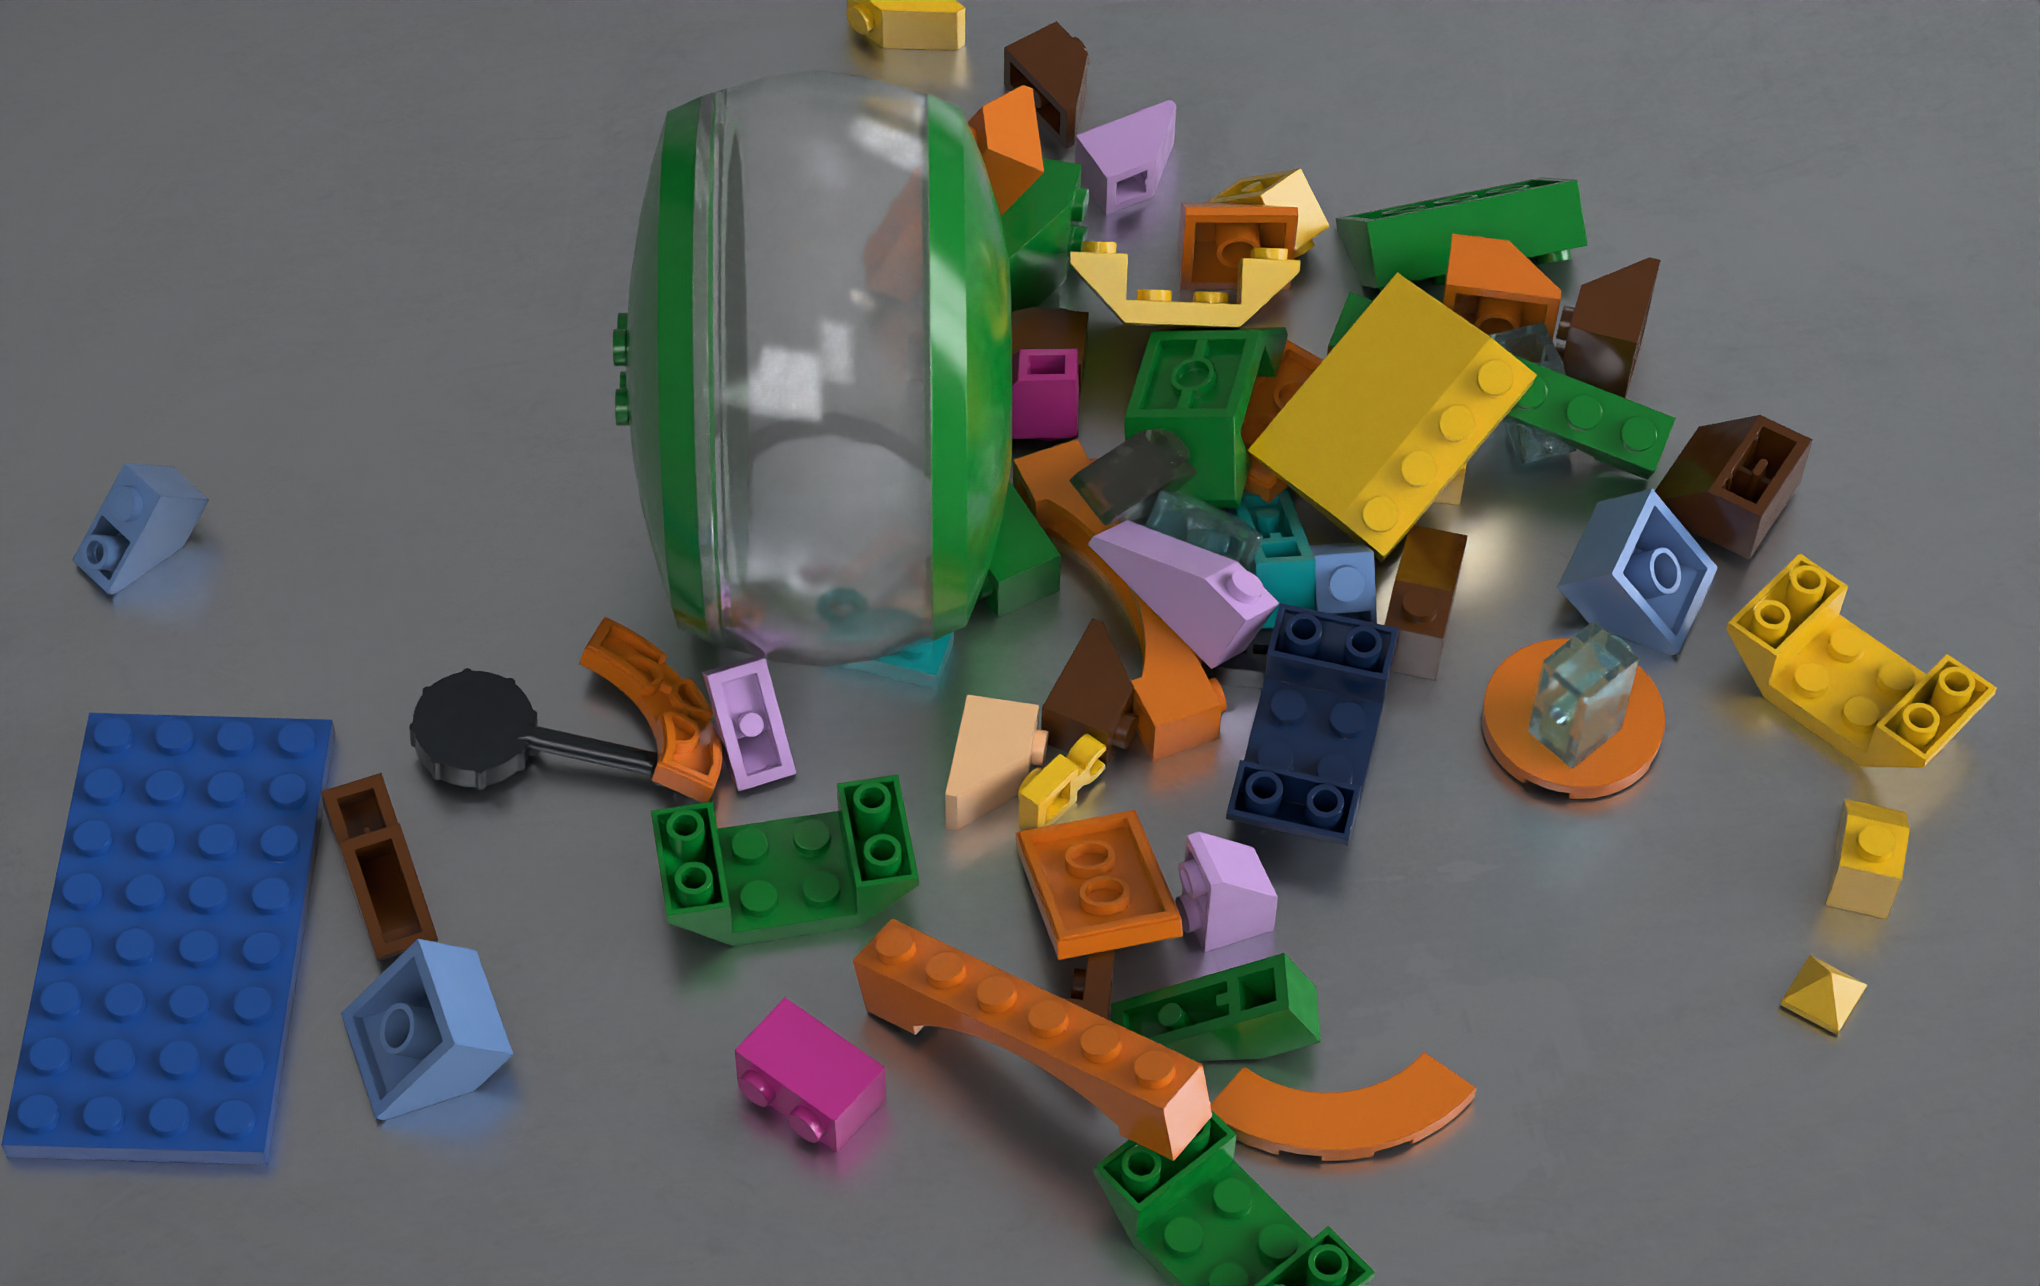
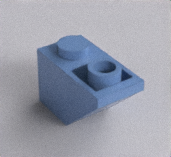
M124 463L72 560L107 594H117L184 547L209 499L175 467Z
M1362 542L1310 545L1315 557V611L1377 623L1374 551Z

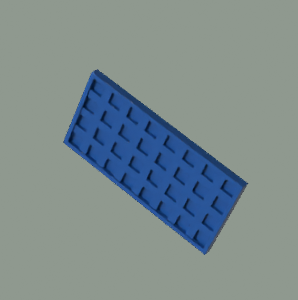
M89 713L1 1144L7 1158L268 1165L324 809L321 791L327 790L335 739V729L332 720Z

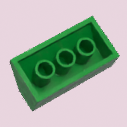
M1540 177L1335 218L1337 230L1361 285L1380 288V292L1397 272L1412 283L1416 280L1432 277L1434 285H1444L1452 233L1508 240L1527 258L1537 256L1538 264L1568 260L1571 258L1570 249L1588 246L1578 180Z

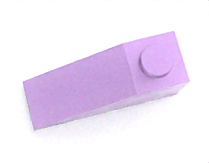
M1128 520L1093 536L1088 543L1211 669L1244 652L1279 604L1263 587L1259 578L1247 571L1239 562Z

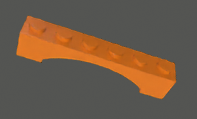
M1078 439L1013 459V486L1045 533L1068 547L1088 563L1105 581L1127 615L1138 643L1143 672L1142 677L1131 680L1134 687L1132 713L1139 716L1136 730L1152 761L1219 739L1221 713L1226 711L1227 704L1223 689L1218 680L1214 677L1208 679L1201 666L1202 659L1088 545L1093 536L1128 520L1122 504L1118 500L1112 502L1107 494L1104 473L1097 459H1088Z
M891 919L852 960L866 1011L915 1035L923 1026L942 1027L973 1035L1007 1049L1047 1071L1087 1099L1119 1127L1121 1136L1172 1161L1179 1156L1212 1117L1203 1065L895 919Z

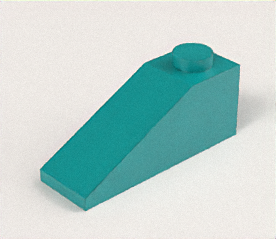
M1284 489L1281 493L1277 494L1276 498L1270 503L1262 500L1260 495L1243 492L1239 508H1231L1240 563L1247 571L1257 576L1262 582L1263 587L1279 602L1261 629L1274 628L1280 603L1315 610V557L1288 489Z

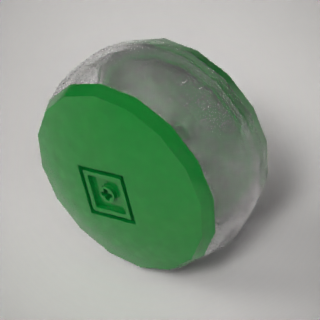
M816 69L762 77L700 96L668 111L651 164L639 217L629 285L628 313H618L617 329L613 330L614 366H626V371L620 372V389H616L615 392L616 425L630 426L633 463L641 507L659 574L678 629L709 643L767 660L826 667L875 660L935 641L967 626L987 576L1003 520L1011 471L1012 326L1010 265L1001 216L985 162L962 108L929 93L868 75Z

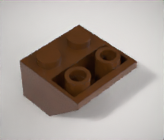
M1762 415L1699 426L1655 489V492L1685 529L1750 560L1800 484L1813 439Z

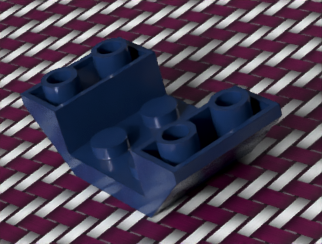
M1280 603L1267 652L1265 679L1244 760L1239 762L1226 819L1345 846L1349 845L1357 821L1381 720L1399 628Z

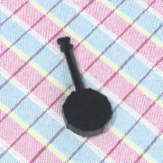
M469 668L444 677L433 685L423 688L422 696L414 710L413 722L409 726L410 744L415 748L420 761L426 769L432 773L433 779H441L459 786L476 787L480 790L488 785L507 779L517 771L524 770L529 756H535L540 752L651 776V779L657 765V751H647L538 726L537 712L533 710L526 694L515 684L513 678H505L490 672L472 671ZM652 781L654 784L662 786L661 784Z

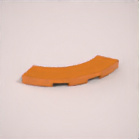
M604 617L584 648L579 664L596 672L617 686L638 706L652 728L657 745V765L651 780L702 803L709 802L720 776L723 759L722 740L717 737L711 722L713 711L707 700L691 678L682 679L665 663L667 655L662 650L624 625Z
M1423 1052L1411 1065L1393 1077L1369 1087L1344 1092L1322 1093L1289 1088L1269 1081L1243 1067L1210 1103L1211 1110L1237 1134L1236 1140L1243 1144L1279 1155V1150L1295 1154L1320 1156L1321 1161H1343L1373 1157L1376 1151L1398 1146L1408 1141L1413 1144L1422 1140L1458 1116L1474 1100L1476 1087Z

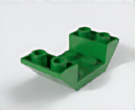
M1286 327L1178 328L1151 332L1124 417L1126 500L1129 507L1239 508L1251 467V461L1240 434L1256 377L1277 376L1288 337Z
M891 775L837 783L838 811L717 828L713 802L651 810L667 923L731 946L860 927L919 886V876L899 776Z
M1212 1110V1117L1174 1161L1132 1140H1127L1094 1166L1093 1173L1134 1248L1171 1286H1365L1374 1279L1375 1271L1329 1226L1312 1238L1234 1161L1237 1134Z

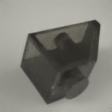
M1163 428L1140 431L1077 472L1069 481L1105 526H1109L1126 520L1132 521L1149 517L1198 472L1188 461L1190 452L1182 440L1170 431L1165 432Z

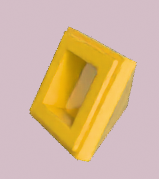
M1809 955L1780 1005L1838 1035L1867 985Z

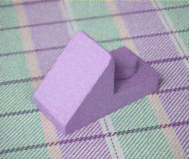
M757 655L702 672L715 721H712L717 737L722 740V756L736 790L742 791L797 774L765 657Z

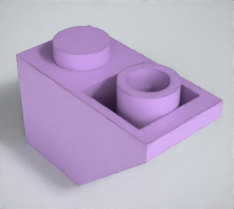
M1172 99L1151 107L1139 109L1133 114L1104 125L1092 127L1088 131L1076 135L1075 164L1082 165L1081 182L1086 189H1089L1090 195L1105 215L1154 197L1174 145L1176 105Z
M1199 831L1187 835L1185 861L1178 865L1182 883V895L1176 897L1175 904L1182 918V927L1187 933L1195 932L1204 953L1274 931L1278 896L1254 847Z

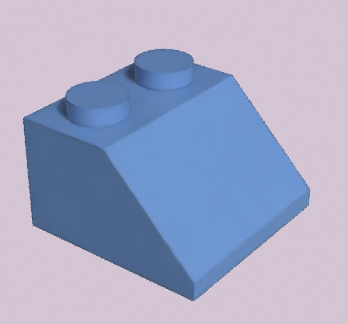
M1648 489L1597 503L1557 587L1591 626L1662 653L1674 655L1680 653L1718 567L1653 489Z
M417 939L341 1013L376 1119L388 1120L474 1092L514 1055L477 950Z

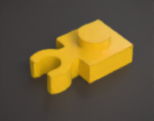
M1087 733L1073 745L1066 757L1059 754L1044 769L1036 768L1031 771L1023 780L1018 790V826L1023 830L1053 825L1077 802V791L1083 785L1092 783L1103 772L1105 764L1098 758L1106 751V746Z

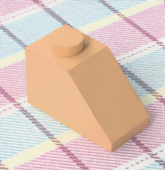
M967 694L945 792V829L959 830L1018 795L1020 785L1032 771L1033 766L1044 767L1049 731L1039 730V705Z

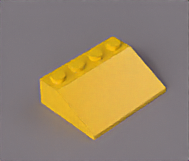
M1397 272L1250 446L1247 452L1355 542H1362L1372 549L1374 557L1382 563L1531 387L1537 374L1493 338Z

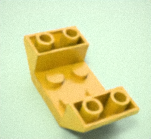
M1083 241L1082 252L1070 253V267L1123 325L1239 328L1300 272V260H1287L1288 249L1254 248L1251 250V258H1242L1238 262L1236 304H1228L1229 293L1195 292L1193 293L1192 302H1171L1172 291L1138 289L1136 300H1126L1128 254L1116 253L1117 243Z
M1799 553L1727 624L1726 630L1760 692L1770 703L1861 767L1924 768L1995 695L1997 687L1948 654L1927 674L1919 670L1842 617L1840 611L1848 585Z

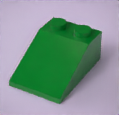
M1042 158L1044 173L1001 216L1010 265L1011 312L1029 307H1038L1067 280L1070 270V253L1082 252V242L1087 241L1088 228L1079 226V222L1083 223L1086 216L1089 189L1081 188L1082 165Z

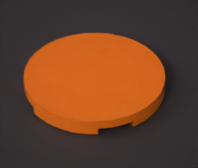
M1572 638L1550 639L1533 643L1506 658L1498 666L1488 682L1481 714L1482 729L1486 743L1496 760L1508 773L1522 783L1528 780L1547 789L1569 793V799L1603 797L1619 792L1635 783L1649 770L1650 764L1660 748L1665 729V710L1660 693L1648 674L1637 663L1611 647L1588 640Z

